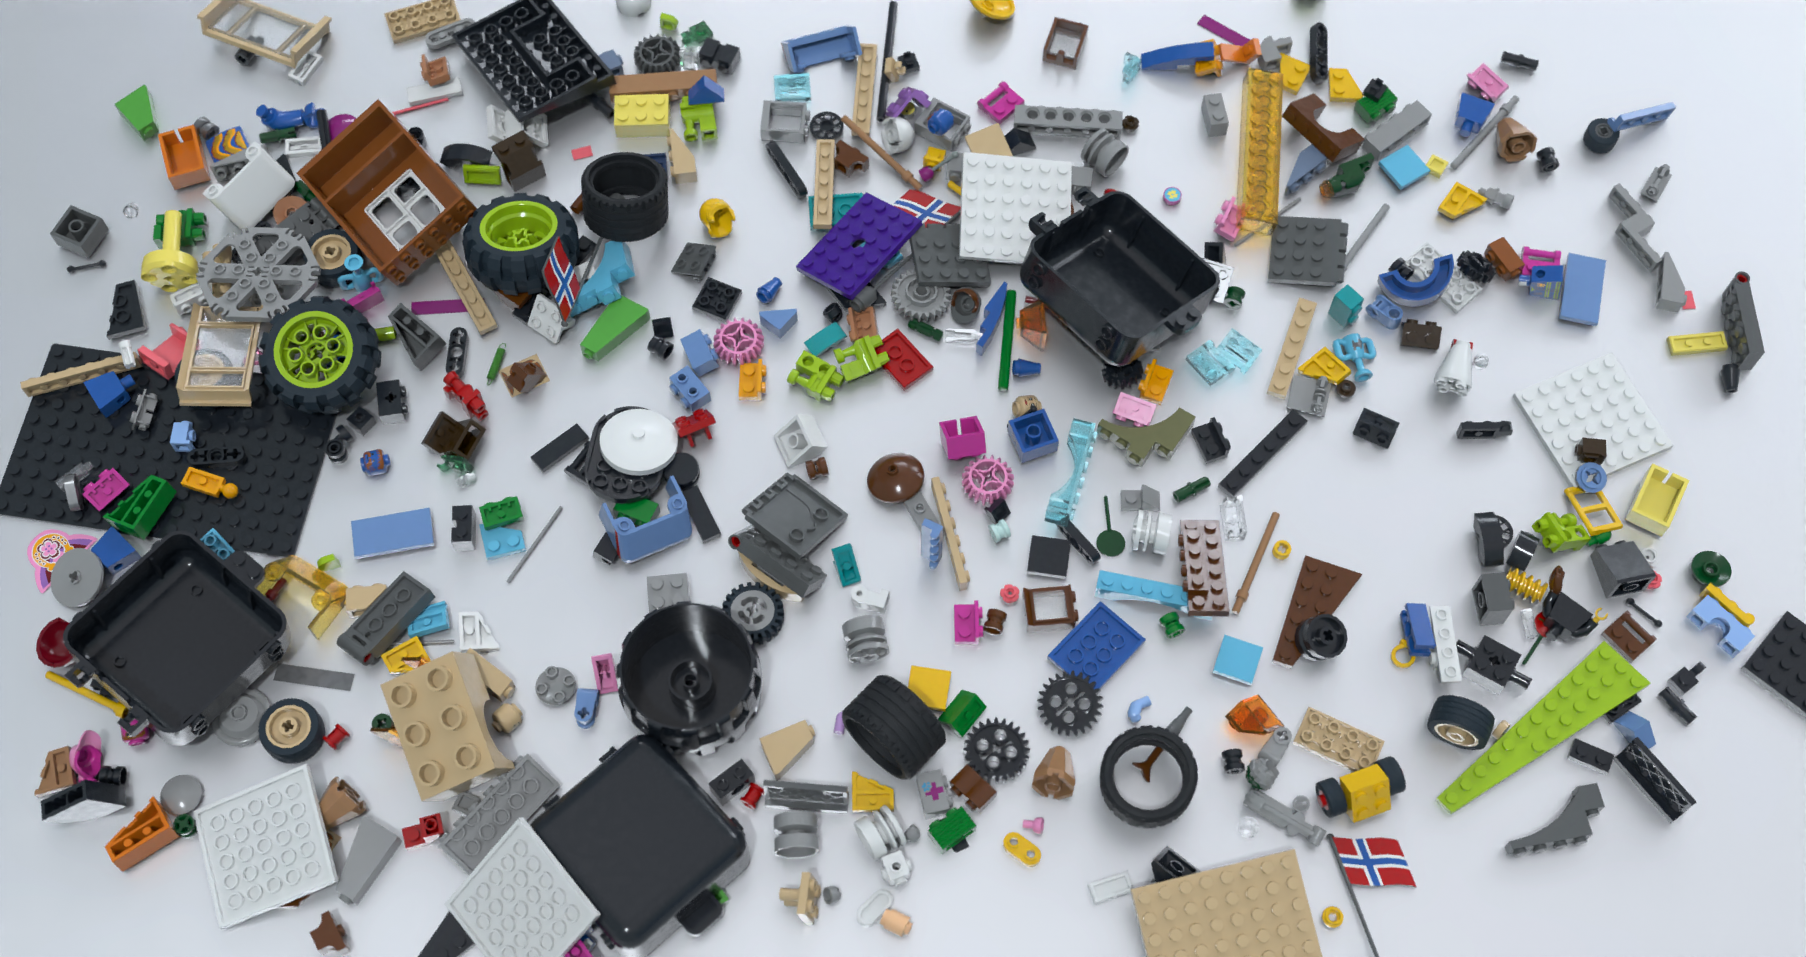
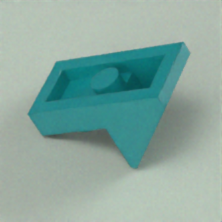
M848 543L831 549L834 558L833 564L842 587L861 581L851 544Z

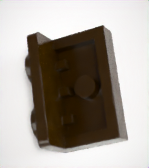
M1413 319L1401 322L1400 345L1439 349L1442 327L1437 326V322L1426 321L1425 325L1418 324V320Z

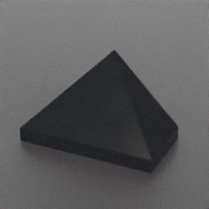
M1205 242L1204 258L1225 265L1224 242Z

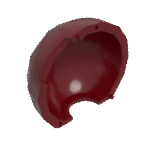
M60 617L50 621L41 630L36 644L39 660L44 665L53 668L67 667L75 663L63 642V633L69 622Z

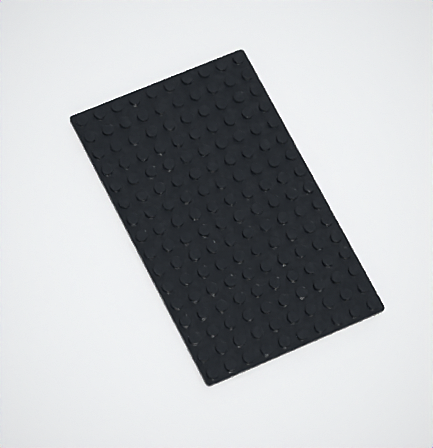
M55 343L50 348L40 377L48 373L64 371L67 368L83 366L86 363L98 362L108 357H117L121 353ZM142 363L143 367L116 374L119 379L130 374L136 384L126 389L131 399L107 418H105L84 383L32 397L0 484V516L107 532L112 526L103 516L106 513H112L119 506L118 503L121 500L125 501L128 499L137 486L150 475H154L166 480L177 493L146 538L161 540L171 532L183 530L201 539L214 528L235 551L293 559L295 557L326 454L325 445L330 440L338 413L325 415L322 412H318L315 415H311L288 406L273 394L266 385L265 375L257 372L252 373L250 385L252 406H220L208 410L197 409L193 406H180L175 375L168 380L144 363ZM236 374L237 386H241L243 374ZM144 389H147V395L150 393L156 394L158 399L154 413L146 410V413L153 414L150 426L146 431L138 429L139 426L135 425L134 430H132L133 423L130 422L132 412H137L139 406L135 405L138 395H143ZM189 421L193 423L192 428L196 431V440L193 442L195 449L239 446L244 450L246 461L242 465L199 469L225 478L226 484H235L238 488L236 497L229 499L224 497L221 492L219 497L216 498L181 485V481L188 468L192 466L187 460L189 452H176L170 444L174 422ZM217 453L213 455L212 461L220 460L222 454ZM236 453V456H234L233 458L237 459V456L240 454ZM197 456V459H194V461L197 462L201 457ZM114 468L130 484L128 488L100 512L83 496V510L72 512L67 501L64 476L76 474L82 494L84 493L83 488L90 482L95 484L100 479L98 476L105 469L110 471ZM116 529L120 534L130 535V534H127V533H125V532H122V531Z

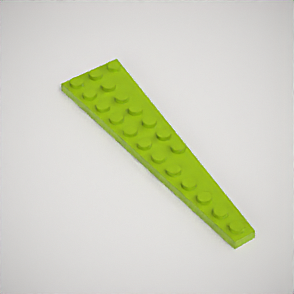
M1603 641L1436 798V801L1450 815L1455 813L1493 786L1501 783L1507 777L1567 740L1608 711L1639 693L1651 683L1609 644Z

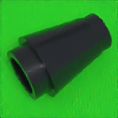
M1725 364L1720 372L1726 393H1735L1738 391L1740 369L1737 364Z

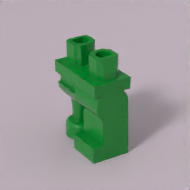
M193 208L179 210L182 214L180 247L196 246L197 241L206 239L204 228H198V225H206L207 217L204 213H195ZM164 214L156 215V225H154L153 241L159 249L163 247Z

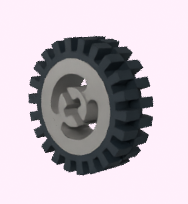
M747 582L745 587L743 584L738 585V590L733 588L731 590L732 594H727L726 601H723L722 609L737 624H742L745 627L754 646L756 642H759V645H763L764 640L768 643L771 641L772 636L776 637L778 635L777 631L781 630L782 623H784L783 602L780 600L779 594H775L773 588L769 590L766 584L763 587L760 586V582H756L755 585ZM753 603H755L756 613L753 614V624H750V615L753 613Z

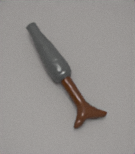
M1185 707L1182 713L1166 729L1171 733L1174 732L1179 735L1187 718L1193 712L1192 709ZM1155 747L1145 761L1132 763L1135 768L1141 770L1146 782H1150L1152 765L1163 752V749Z

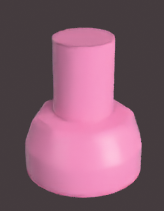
M1037 817L1034 821L1023 820V828L1033 829L1035 833L1042 834L1044 818Z

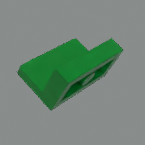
M961 690L938 720L940 723L949 725L957 736L963 737L987 706L977 694Z

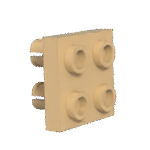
M802 872L799 889L780 888L779 899L784 901L785 906L797 907V915L806 925H814V919L818 917L819 909L816 903L817 898H820L821 885H819L810 872Z

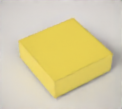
M1432 154L1426 166L1430 169L1429 174L1440 179L1449 162Z

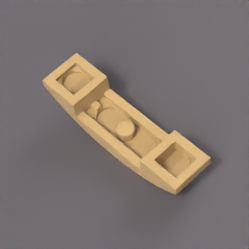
M738 551L744 570L755 583L760 582L762 587L766 584L769 590L773 588L775 594H779L782 599L794 602H802L804 600V597H800L787 586L783 585L782 587L756 568L757 564Z

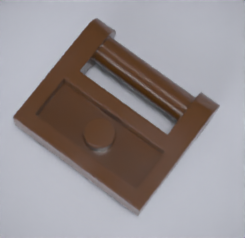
M1627 610L1604 630L1601 635L1632 663L1657 638L1654 635L1651 636L1631 617L1632 614ZM1626 622L1645 642L1642 644L1622 623Z

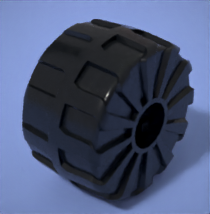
M691 601L677 602L675 605L659 610L655 609L644 616V619L632 632L627 634L622 643L620 663L616 665L618 694L624 712L639 735L647 734L655 737L662 745H669L675 755L680 756L681 752L695 753L698 756L715 753L716 747L725 743H733L745 733V725L748 720L757 714L762 688V670L759 656L745 627L742 624H737L736 621L726 614L725 610L714 605L707 606L692 603ZM689 680L696 681L692 686L686 685V682Z

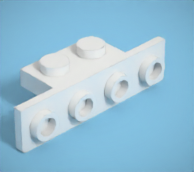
M1430 606L1431 628L1436 646L1434 649H1430L1429 663L1432 664L1433 671H1439L1441 683H1460L1462 676L1450 606Z

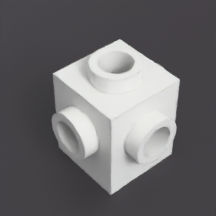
M901 850L881 857L883 868L880 870L884 881L888 880L890 886L894 884L900 886L908 882L907 879H910L912 867L909 859H904Z

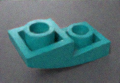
M834 322L813 335L804 344L812 355L819 357L830 347L834 348L848 336L839 324Z

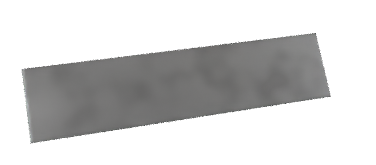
M278 663L274 680L350 691L355 674Z

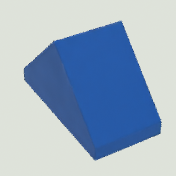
M705 75L688 91L689 105L725 102L724 88Z

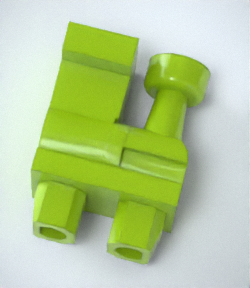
M683 96L680 110L682 122L686 126L684 139L689 142L698 139V131L694 129L695 123H700L702 141L718 139L712 103L689 105L688 96ZM705 132H713L710 135L705 134Z
M867 335L856 340L852 346L841 350V348L833 350L838 364L845 362V357L855 355L857 359L840 366L846 383L879 370L882 365L890 361L886 351L878 355L875 352L874 348L883 345L880 335L872 337Z
M804 350L796 362V369H792L789 373L787 382L792 385L798 383L806 388L807 394L819 402L822 399L831 402L836 391L829 387L831 384L841 387L844 382V376L837 372L836 366L830 365ZM800 374H806L810 376V378L807 379L805 377L800 376Z
M1547 512L1532 525L1534 531L1542 535V543L1545 548H1550L1553 553L1571 548L1574 551H1578L1591 540L1584 527L1577 525L1576 516L1572 513L1564 514L1559 518L1556 513ZM1579 531L1582 534V537L1578 536L1576 533Z

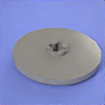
M75 548L67 551L58 559L51 574V590L59 603L68 607H81L96 597L104 577L100 558L88 549Z

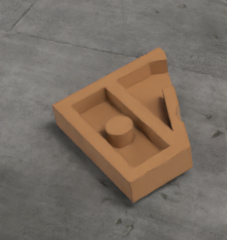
M70 746L48 752L45 767L40 774L42 780L39 789H35L34 792L36 797L39 798L56 793L77 784L75 771L69 762Z

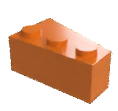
M152 796L149 800L150 803L141 812L138 811L134 815L135 819L127 827L124 826L104 846L112 862L122 872L179 837L165 809L154 796Z

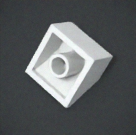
M797 414L774 435L788 468L812 460L828 448L813 415Z

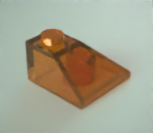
M1038 300L1019 311V318H1016V329H1020V336L1039 351L1045 350L1047 331L1044 304Z
M1259 694L1240 701L1225 716L1230 726L1241 733L1267 735L1274 732L1277 728L1285 726Z

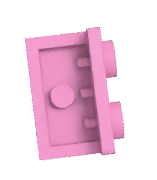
M1484 63L1472 74H1467L1469 86L1474 90L1477 88L1481 92L1480 95L1486 101L1490 100L1494 103L1509 89V86Z
M1234 196L1229 201L1225 200L1220 208L1222 213H1219L1214 221L1216 226L1213 230L1231 242L1236 238L1247 214V211L1234 204L1236 199Z
M1120 392L1112 413L1116 414L1115 418L1126 422L1129 419L1134 421L1133 425L1150 426L1157 405Z

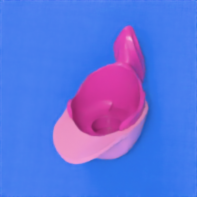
M86 730L82 734L79 743L70 749L69 762L72 769L78 774L79 782L83 780L99 782L95 779V776L101 769V738L99 734L92 730Z

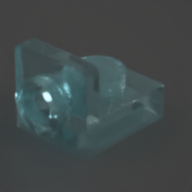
M1126 52L1124 55L1123 64L1125 66L1122 70V81L1129 84L1140 71L1141 59L1136 55Z

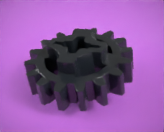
M1467 250L1466 252L1463 251L1456 260L1458 262L1456 265L1461 267L1459 270L1465 276H1469L1471 280L1478 283L1480 281L1484 284L1486 282L1490 283L1496 275V268L1492 267L1493 264L1487 258L1482 257V254L1475 253L1474 251L1471 253Z
M1138 359L1123 367L1103 364L1104 369H1102L1104 382H1107L1108 386L1113 385L1114 389L1120 386L1121 390L1124 389V386L1131 388L1132 383L1137 384V379H1142L1141 374L1144 373L1141 360L1138 361Z

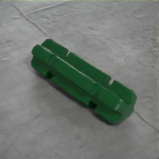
M916 318L912 321L910 319L908 322L909 328L917 329V332L928 337L932 336V339L940 341L943 337L942 330L937 328L935 330L933 326L922 321L918 322Z

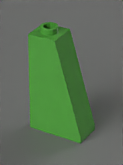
M621 295L622 298L610 303L581 342L580 347L583 356L590 360L600 361L650 320L649 309Z

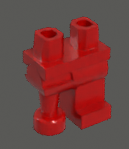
M455 371L449 372L444 377L443 382L446 386L443 390L446 397L450 400L455 397L461 403L463 410L470 419L475 416L481 422L489 415L478 389L473 390L472 385L465 384Z

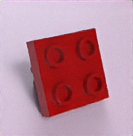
M707 409L695 410L692 412L693 415L678 417L672 423L677 435L680 438L685 436L690 447L694 446L690 434L700 429L704 430L708 440L712 439L708 426L715 424L716 421Z

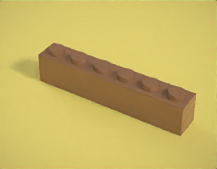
M716 69L614 76L616 84L609 87L611 104H614L615 95L669 94V100H679L683 96H688V91L704 75L717 83Z

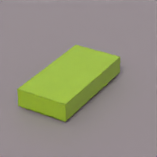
M464 164L463 166L465 183L501 185L502 183L500 166Z

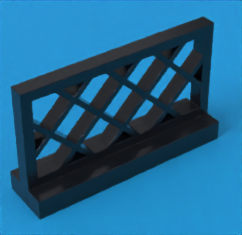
M1638 737L1613 758L1616 764L1670 824L1697 802Z

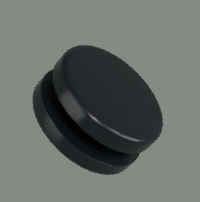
M676 453L673 460L664 468L663 474L666 483L670 476H674L681 491L695 486L700 478L698 462L688 453Z

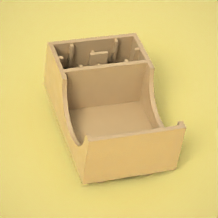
M452 651L380 685L421 801H445L515 769L513 761L508 760L498 750L487 729L484 718V704L490 698L473 654Z

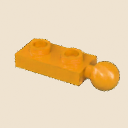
M192 467L188 468L181 481L183 487L216 498L219 497L221 492L224 497L229 499L236 497L238 494L237 486L233 483L226 484L225 478Z

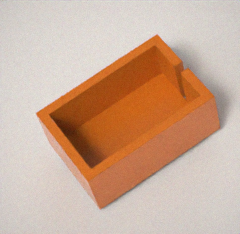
M194 124L178 129L184 142H180L174 130L158 134L167 176L175 190L211 180L201 138Z

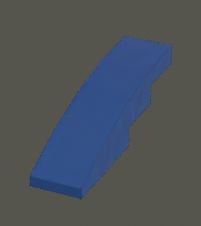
M1213 42L1181 44L1141 54L1142 71L1177 70V66L1195 65L1196 61L1214 60Z
M1005 281L984 308L983 318L985 320L980 325L981 338L976 343V353L981 356L991 343L1000 324L1007 292V283Z

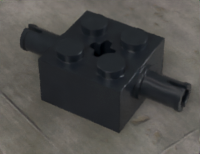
M1484 635L1475 648L1462 642L1460 639L1456 642L1457 652L1467 657L1469 661L1462 674L1465 678L1497 695L1502 692L1509 681L1525 690L1529 687L1532 678L1516 671L1515 668L1521 657L1520 653Z

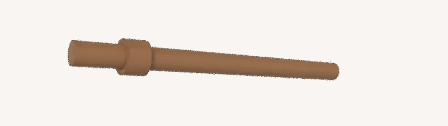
M844 115L841 118L845 125L902 176L901 179L906 183L909 182L917 191L922 189L923 185L914 178V175L909 170L906 171L849 117Z
M1277 512L1272 513L1242 587L1237 591L1236 601L1231 611L1233 614L1239 615L1243 603L1248 599V591L1280 514Z

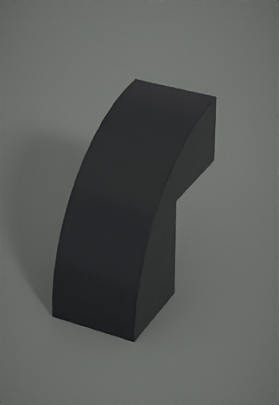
M451 144L444 147L440 163L451 169L460 163L463 165H489L493 152L472 144Z
M1474 513L1473 527L1479 535L1478 558L1484 567L1504 565L1502 533L1495 513Z

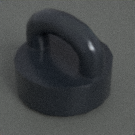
M834 302L824 309L823 315L831 323H838L843 315L842 308L838 303Z
M340 424L335 428L339 434L334 439L342 440L344 438L347 443L353 439V436L343 425Z

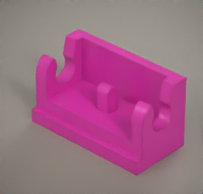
M372 281L369 289L345 302L351 304L359 312L364 313L385 300L380 289Z

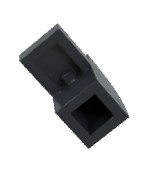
M1519 531L1506 563L1521 571H1525L1540 539L1529 532Z

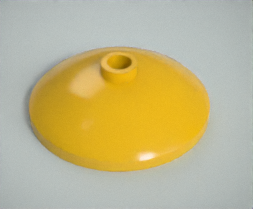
M970 0L978 12L995 20L1009 19L1015 12L1013 0Z

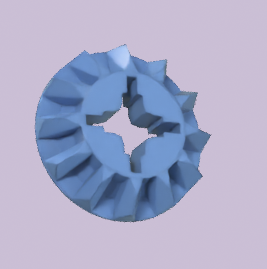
M1585 463L1576 472L1577 478L1575 481L1578 482L1579 488L1585 490L1586 493L1599 492L1606 485V472L1596 463ZM1596 474L1592 479L1593 481L1586 482L1588 475Z

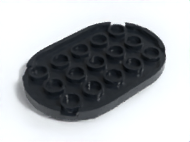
M626 406L616 408L614 412L607 416L603 415L594 426L585 460L584 473L589 488L606 501L621 504L637 502L650 496L661 483L664 468L648 475L625 474L611 467L605 461L600 451V433L606 422L620 412L631 409H646L643 407Z

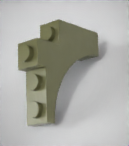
M1179 407L1167 419L1146 427H1124L1101 419L1098 424L1097 433L1104 440H1110L1115 443L1118 448L1127 450L1125 458L1131 464L1142 467L1153 450L1159 456L1171 459L1193 427L1196 416Z

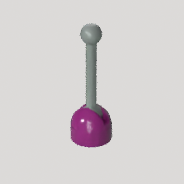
M957 151L952 152L951 156L933 168L930 166L921 168L919 170L921 178L925 182L930 181L934 177L936 169L953 158H958L959 153Z

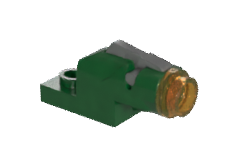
M1372 153L1340 164L1336 175L1319 185L1321 195L1324 198H1333L1357 192L1358 187L1364 182V172L1370 170L1375 158Z

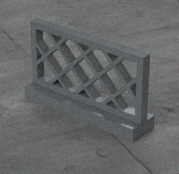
M764 780L763 782L765 807L848 813L849 792L847 786Z

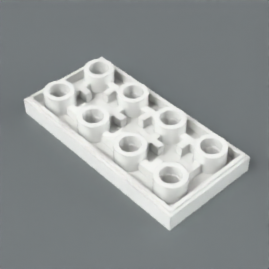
M1426 242L1405 261L1407 266H1411L1415 270L1412 276L1421 282L1432 274L1433 260L1443 257V255ZM1454 265L1450 283L1446 291L1438 299L1457 314L1481 293L1482 288L1468 276H1465Z

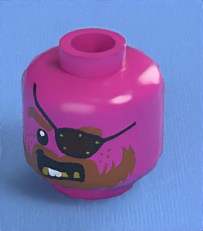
M134 719L130 725L133 727L138 721ZM120 726L122 740L128 743V746L145 744V740L150 737L148 726L134 737Z

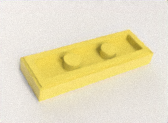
M1724 331L1668 336L1666 339L1671 356L1718 352L1728 349Z

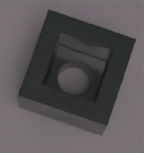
M361 406L346 419L349 426L362 436L376 424L374 416Z

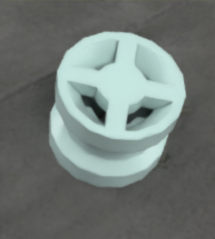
M1004 519L999 520L995 525H988L990 535L995 543L1000 542L1004 537H1011L1010 529Z

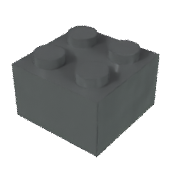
M70 205L50 235L58 246L89 258L109 229L101 217Z
M1505 572L1481 574L1472 588L1480 626L1504 624L1515 608L1514 599L1510 596L1509 592L1511 588L1510 581L1506 578Z

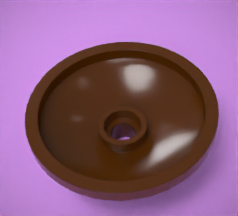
M888 454L877 460L870 468L867 476L869 491L877 500L884 503L895 504L904 502L916 495L921 489L925 477L924 469L920 461L910 454Z

